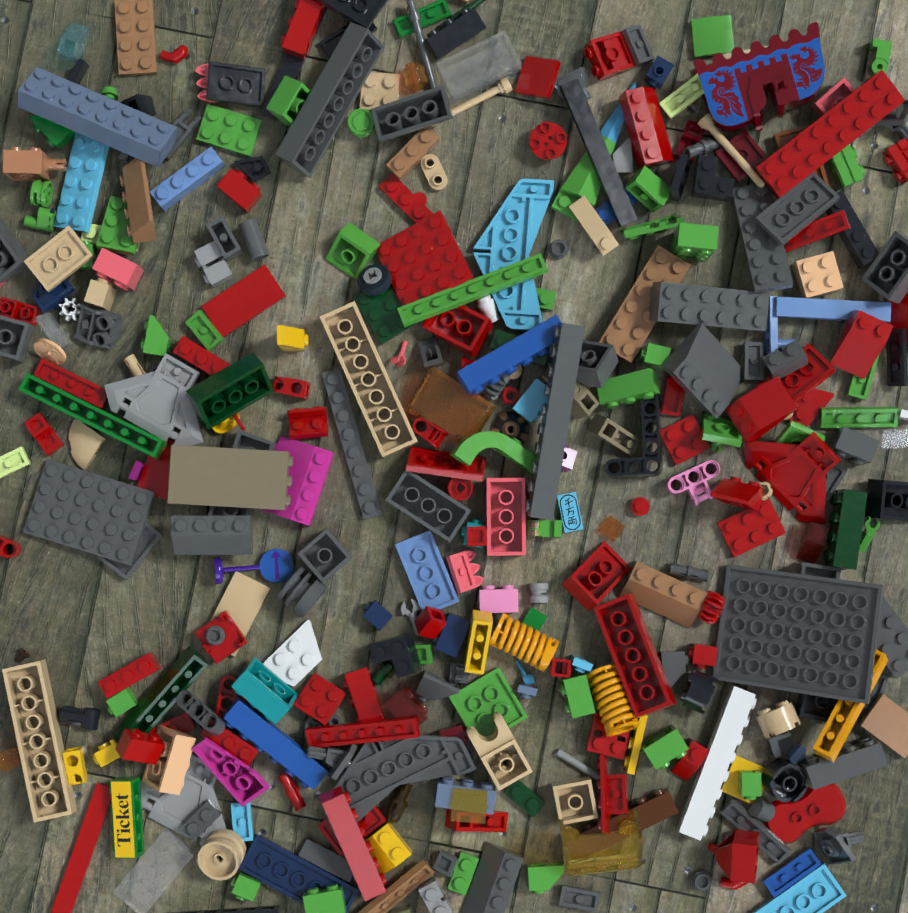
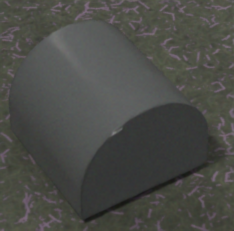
M758 796L747 812L757 819L769 822L775 815V807L770 801Z

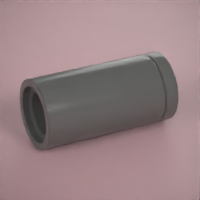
M250 219L240 223L238 226L251 260L254 262L268 257L270 254L257 220Z

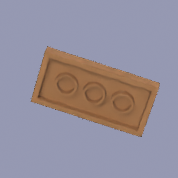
M114 0L119 76L158 74L154 0Z

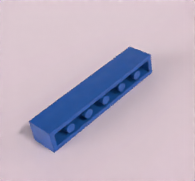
M554 315L459 370L456 378L468 396L472 393L477 395L484 390V386L496 384L503 375L509 376L516 372V368L520 365L525 367L534 361V357L538 355L542 357L550 352L549 349L552 345H555L556 338L553 337L554 328L558 326V323H562L558 316Z
M239 696L223 713L224 722L228 727L238 729L240 731L239 735L247 741L249 739L253 741L255 748L260 752H267L270 755L269 758L275 764H282L285 767L284 770L290 776L296 775L304 787H311L314 790L329 772L326 765L318 759L307 757V750L272 722L268 721Z

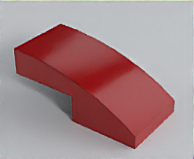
M40 412L24 423L46 455L50 456L64 446L62 440Z

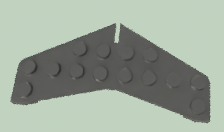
M420 735L419 738L378 742L382 749L380 751L375 742L365 743L334 788L341 786L344 792L348 791L352 800L349 805L351 809L355 807L359 819H356L358 822L399 785L451 775L467 774L475 770L476 766L463 740L457 736ZM322 807L323 812H324V814H325V816H326V818H327V820H328V822H329V824H330V826H331V823H330V821H329V819H328V816H327V814H326V812H325V810H324V807Z

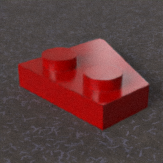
M813 389L796 403L799 408L794 411L793 416L788 422L794 421L801 423V425L804 424L806 427L809 426L820 413V407H825L834 397V393Z

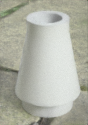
M491 295L477 300V307L484 316L490 318L492 323L500 319L495 300Z

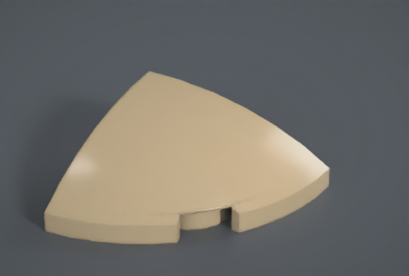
M74 419L68 438L71 447L70 452L76 463L83 470H86L95 458V453L105 441V438L85 423Z

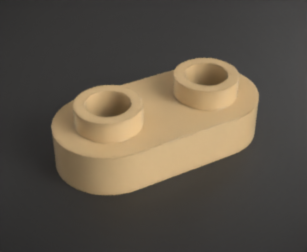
M433 154L425 155L421 160V168L429 186L434 191L444 190L447 187L448 179L438 157ZM429 160L434 162L432 166L427 165ZM438 177L442 179L441 183H436L434 180Z

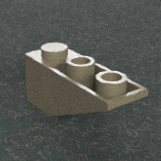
M546 370L541 377L548 384L549 377ZM576 381L571 414L578 420L589 416L600 403L585 386Z

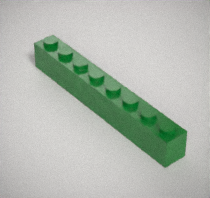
M29 373L25 375L18 389L157 460L160 459L168 444L162 439Z

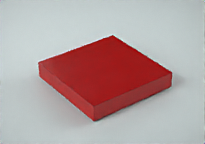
M526 56L514 92L521 95L550 99L561 63L558 60Z

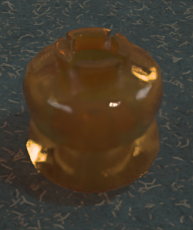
M417 62L406 64V68L402 71L406 88L413 89V92L424 89V85L428 83L425 67L422 64H417Z

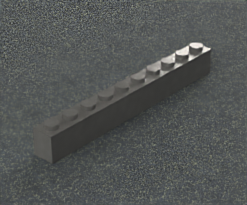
M558 323V326L554 328L553 337L556 339L555 345H552L550 351L552 363L547 369L549 381L544 388L546 399L545 404L541 406L542 423H539L537 429L539 441L535 443L534 447L536 459L531 465L533 477L532 481H529L528 484L529 500L525 502L526 515L529 517L553 520L585 331L584 326Z

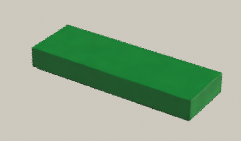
M438 0L417 9V12L420 13L422 29L452 16L446 0ZM410 13L392 20L400 39L415 33L413 24L409 20L408 15Z

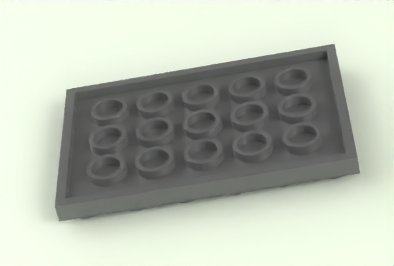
M47 459L23 532L133 566L156 492Z

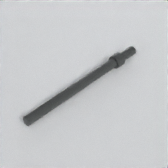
M406 0L410 13L408 15L409 20L413 24L429 88L433 89L437 87L420 24V13L417 12L414 0Z

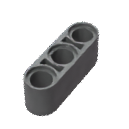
M183 690L177 695V704L205 730L216 736L223 733L225 722L198 697L188 690Z

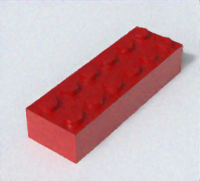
M628 593L594 607L635 717L642 718L677 704L634 594Z

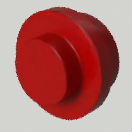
M636 497L630 504L632 513L637 516L647 514L650 508L648 500L644 497Z

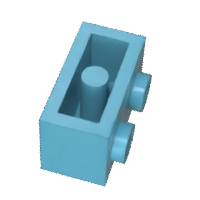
M537 378L512 408L515 413L529 424L532 421L537 422L541 417V406L545 404L546 396H544L545 384Z

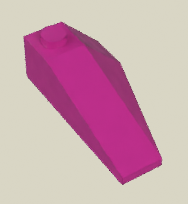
M204 738L192 748L242 807L270 788L257 771L208 738Z

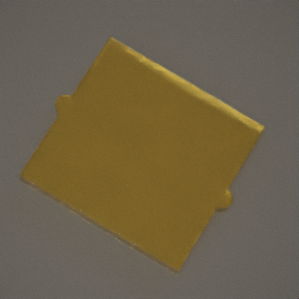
M453 788V797L450 803L452 807L451 821L485 824L486 809H488V790Z

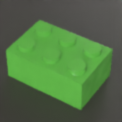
M679 223L672 234L671 253L682 260L690 257L694 258V261L704 262L717 250L719 226Z

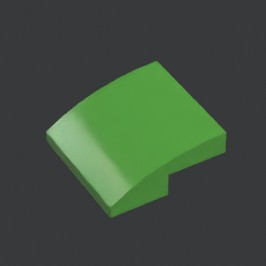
M731 15L691 20L694 56L696 59L713 56L716 53H731L733 48H735Z

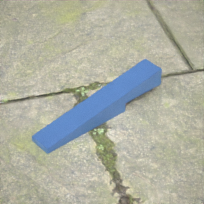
M775 297L774 316L845 322L848 321L852 311L860 310L887 323L891 322V303Z

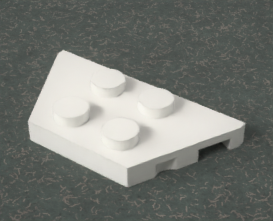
M308 619L263 663L288 685L295 686L322 660L311 621Z

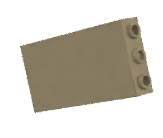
M171 445L167 503L287 510V507H290L291 495H288V487L292 486V475H289V468H293V456H290L289 451Z

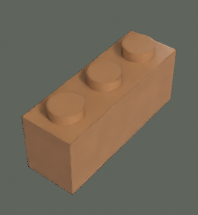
M430 127L421 129L386 164L387 170L402 182L421 162L422 158L440 143V137Z

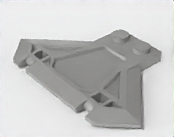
M165 353L156 371L104 385L110 410L116 414L120 409L125 411L126 413L123 418L165 442L170 437L175 440L174 445L193 446L204 442L197 415L186 392L192 388L200 372ZM126 398L132 401L130 405L124 403ZM175 427L181 429L179 434L174 431Z
M192 752L190 766L186 771L184 786L181 789L180 795L159 792L142 782V780L140 781L142 810L144 808L150 811L148 817L189 838L180 827L208 799L221 811L213 787L217 777ZM150 798V799L154 800L155 803L152 804V803L148 802V799ZM222 814L199 836L202 838L199 843L203 846L209 834L215 830L227 829Z

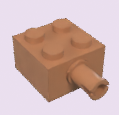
M10 147V150H3V173L12 181H34L35 179L50 181L51 170L66 171L67 169L65 167L67 165L66 159H50L40 148L31 147L29 150H22L19 147Z

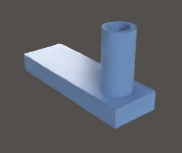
M777 296L769 297L766 331H764V355H768L777 349L782 351L781 347L796 340L778 339V318L774 316L775 297Z

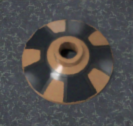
M507 411L495 418L491 431L502 433L511 439L514 437L521 441L523 445L529 437L530 428L528 422L517 413ZM509 426L514 427L513 433L507 431Z

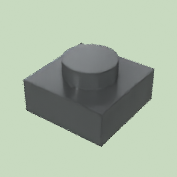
M441 850L433 869L451 877L459 858Z

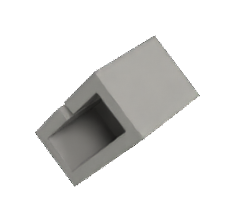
M215 241L194 251L196 254L194 260L199 268L203 267L205 273L202 276L207 285L211 283L213 287H216L234 278Z
M436 876L419 886L418 891L430 913H454V909L447 896H444V891Z

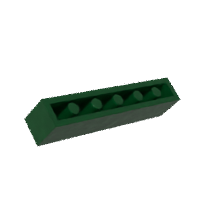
M188 646L113 731L112 734L116 743L118 744L124 729H138L149 733L175 704L177 695L181 691L187 690L208 666L205 658Z

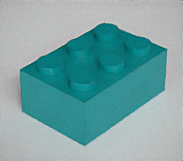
M256 657L242 670L231 686L236 694L243 696L253 708L258 709L268 721L275 724L290 710L299 695Z

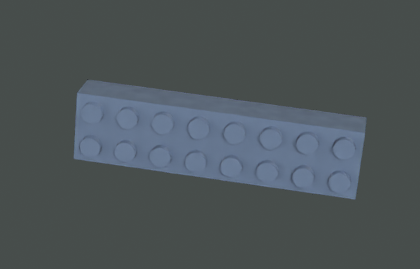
M39 67L34 69L18 89L19 108L153 166L159 167L176 142V126Z

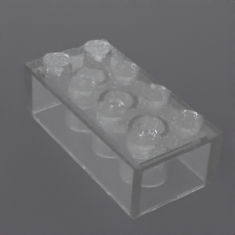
M505 30L436 63L438 74L453 103L498 82L504 77L521 71L522 63Z
M166 828L120 882L113 893L136 913H147L196 854V851L170 829Z

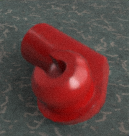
M180 45L172 53L162 50L160 60L179 63L186 58L188 48L185 45Z
M721 877L719 881L720 887L737 890L747 884L745 882L730 881V879Z

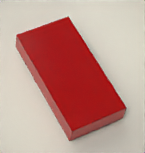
M671 376L666 377L661 414L680 417L684 389Z

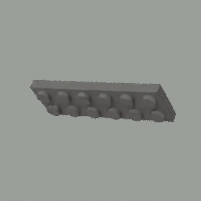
M756 184L734 187L732 199L754 294L792 288L793 280L784 245L781 247L755 221V218L774 203L772 192L766 184L762 188Z

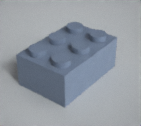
M452 776L438 778L435 807L493 815L496 786L492 785L490 781H481V784L473 783V779L462 778L461 781L454 780Z

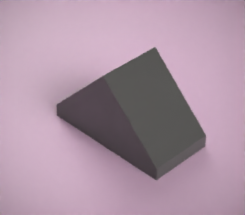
M436 337L417 341L425 370L444 365Z

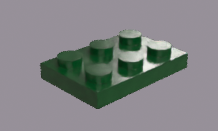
M391 286L379 295L368 296L359 291L352 296L382 345L414 326L412 324L404 328L397 310L402 304Z

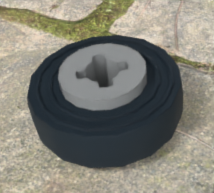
M382 264L369 265L359 273L357 278L358 286L368 296L379 295L390 287L392 282L391 273Z

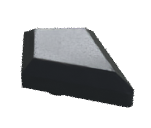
M263 156L234 161L254 182L272 174Z

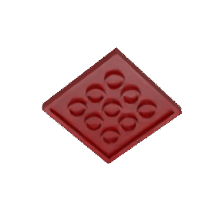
M441 210L381 242L376 251L382 265L386 266L391 273V283L402 306L474 279Z

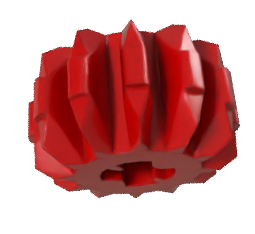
M708 591L697 618L702 622L713 625L723 610L725 598L719 593Z

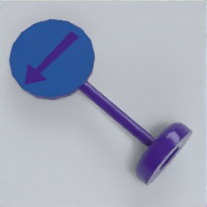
M276 548L264 553L259 565L223 568L222 559L214 557L216 584L223 582V572L260 569L261 574L266 580L279 583L289 578L294 567L290 554L283 549Z

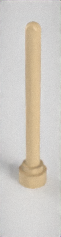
M508 78L500 79L497 86L452 108L453 116L500 92L501 94L504 92L507 94L513 91Z
M709 113L706 114L697 124L701 129L708 130L758 187H764L765 182L715 127L714 118Z

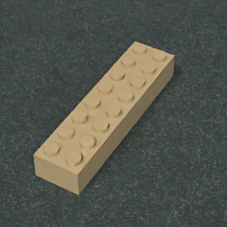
M355 301L320 316L382 457H388L417 444L418 441Z
M46 659L4 668L2 673L33 822L73 814L77 811L72 785L70 786L66 775L63 752L65 750Z

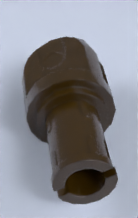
M412 784L400 785L396 796L390 798L389 801L391 803L386 812V819L388 821L392 820V823H397L400 820L404 809L409 805L406 800L413 787Z

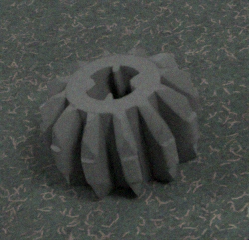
M503 375L500 377L501 380L492 386L490 384L484 386V390L480 393L487 399L496 400L510 380V376Z

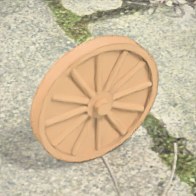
M40 338L34 343V350L41 358L55 365H62L66 360V354L63 349L53 341Z

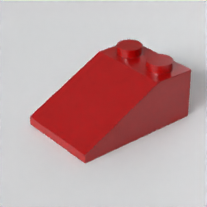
M464 305L428 318L422 325L423 329L473 358L476 357L493 327L490 318Z
M852 311L829 363L864 379L885 346L893 325L863 311Z
M776 376L736 400L725 411L745 441H756L799 407L779 376Z
M730 476V479L724 478L710 494L711 497L722 503L759 512L765 489L760 487V483L749 481L748 484L742 483V479Z
M604 541L561 585L587 611H590L602 601L631 568Z

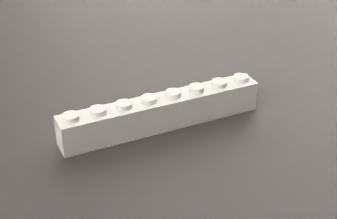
M734 685L730 686L707 747L710 751L698 770L676 829L678 832L700 841L702 836H706L709 827L707 822L709 818L712 819L715 813V801L721 797V785L727 781L729 771L727 770L729 764H733L736 753L734 751L736 746H739L742 742L743 735L741 733L743 727L746 728L749 723L750 717L748 714L750 709L753 710L756 705V694Z

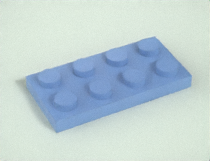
M431 530L395 544L422 611L426 606L440 610L460 602Z

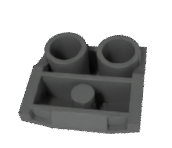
M85 302L80 303L81 310L77 330L73 337L89 345L103 347L108 350L114 348L120 337L123 324L121 314H115Z

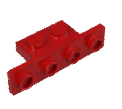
M600 754V759L597 760V769L600 771V779L597 781L598 790L601 791V798L598 799V809L601 810V818L598 820L599 830H602L603 834L609 835V815H628L627 775H608V758L606 755Z

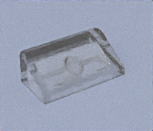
M46 313L35 318L47 337L63 350L72 344L71 339L52 313Z
M908 428L880 430V450L908 448Z

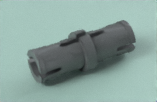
M713 137L708 140H700L694 145L685 147L683 152L690 159L698 155H706L712 150L721 148L722 145Z
M672 562L669 566V575L685 577L686 580L696 579L704 582L708 580L709 570Z

